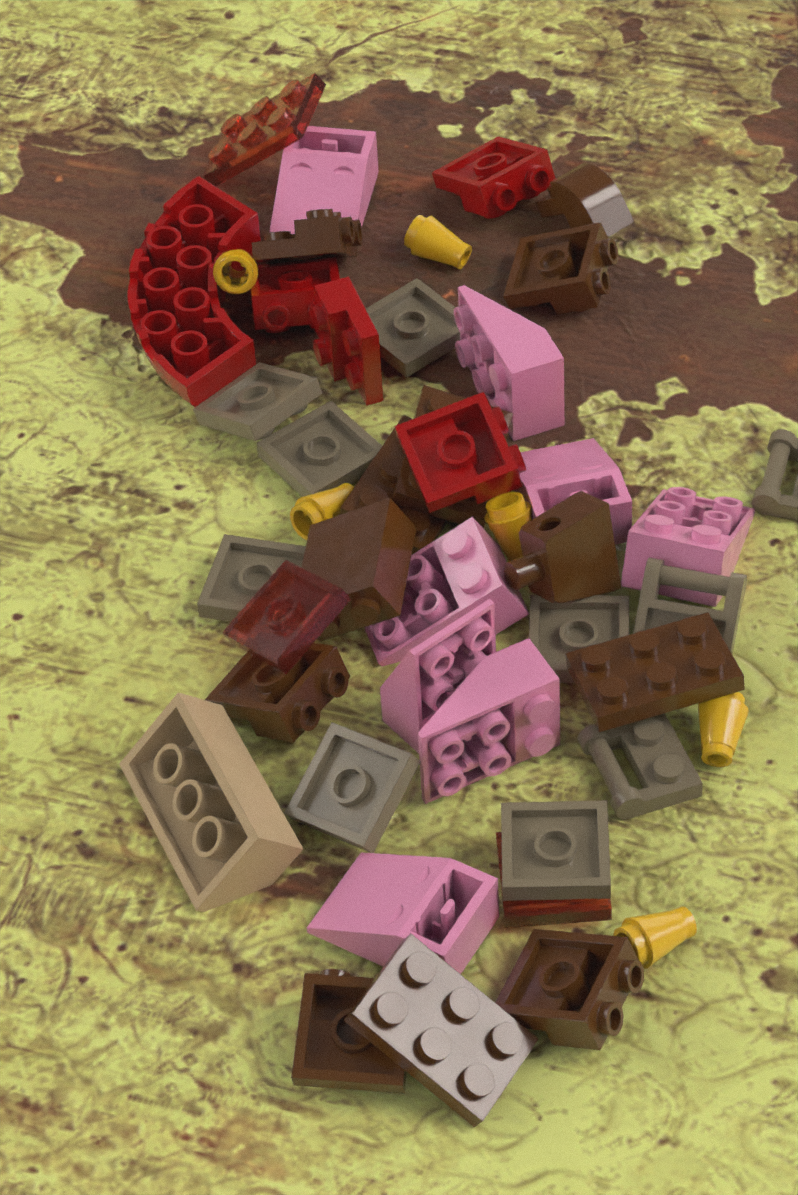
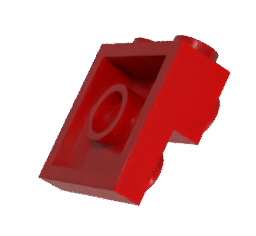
M500 136L432 172L436 188L455 193V195L461 197L465 211L489 219L504 215L507 211L513 209L520 200H527L538 196L541 192L547 190L551 181L556 179L547 149Z
M336 257L257 265V281L251 288L255 330L264 329L268 333H281L288 331L291 326L309 325L314 328L310 316V306L316 305L313 300L314 286L340 279Z
M349 276L315 285L313 300L316 305L310 306V316L319 339L313 340L314 353L320 366H327L334 382L347 378L350 389L352 391L358 389L366 406L383 402L379 334Z
M484 392L394 426L396 436L430 513L474 496L476 503L480 504L498 495L522 487L520 473L526 471L523 457L517 444L508 446L504 434L509 433V429L503 412L499 406L491 408Z

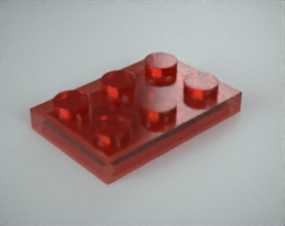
M316 73L302 81L294 79L271 99L265 96L245 114L240 115L236 113L228 118L221 127L220 131L223 134L218 144L213 147L208 155L210 161L202 177L217 187L302 139L326 87L325 82Z

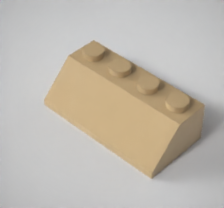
M178 692L119 763L196 911L206 912L273 885L303 850L302 845L224 707L220 704Z

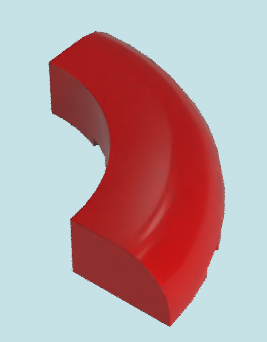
M197 176L178 190L163 205L164 212L155 224L148 223L144 230L145 238L139 249L135 248L130 261V280L127 290L132 325L147 359L166 384L194 407L256 365L254 340L243 333L225 312L223 304L227 292L223 291L215 282L213 268L219 256L230 250H244L253 258L252 242H261L258 213L200 176ZM232 261L231 267L234 270L242 271L244 269L241 266V262Z

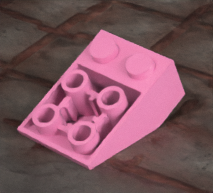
M292 124L282 154L270 232L291 231V234H295L294 220L307 219L306 211L318 209H333V212H341V217L351 216L352 220L359 219L362 226L379 172L376 132Z
M465 285L458 287L459 307L454 308L455 322L460 331V341L455 343L458 360L463 368L469 367L478 394L484 392L490 402V406H499L502 410L513 413L509 428V435L512 440H520L564 426V357L546 329Z
M594 438L521 452L526 471L520 473L522 487L514 490V492L521 493L524 501L530 503L532 519L573 494L583 491L609 503L615 545L627 542L628 531L632 527V500L619 467Z
M684 487L663 489L628 531L621 586L641 591L644 571L649 557L664 560V565L730 577L731 573L734 572L748 534L755 509L742 506V501L732 497H716L712 500L698 497L695 491ZM661 585L658 593L659 595L716 607L723 597L721 595Z
M473 517L411 555L401 615L364 627L376 659L381 666L401 662L411 649L488 599L494 602L496 634L529 614L520 591L513 590L506 581L503 567L507 561L500 545Z
M488 599L411 649L380 687L382 721L417 753H419L418 732L484 657L496 652L494 602Z
M529 638L484 657L418 732L422 799L425 804L443 796H451L463 787L488 776L499 775L513 765L532 757L542 756L552 748L560 745L559 677Z
M361 852L307 927V933L381 966L386 964L402 940L411 933L461 974L499 918L498 878L452 858Z

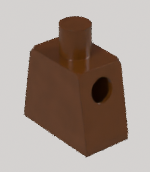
M583 491L577 492L521 527L519 538L522 556L506 562L503 567L506 581L513 590H519L528 586L532 593L552 603L568 602L621 589L609 503Z

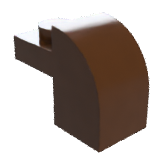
M582 163L551 181V185L547 187L549 195L535 202L542 218L565 214L571 228L601 222L608 237L634 222L616 184L603 170L590 163Z

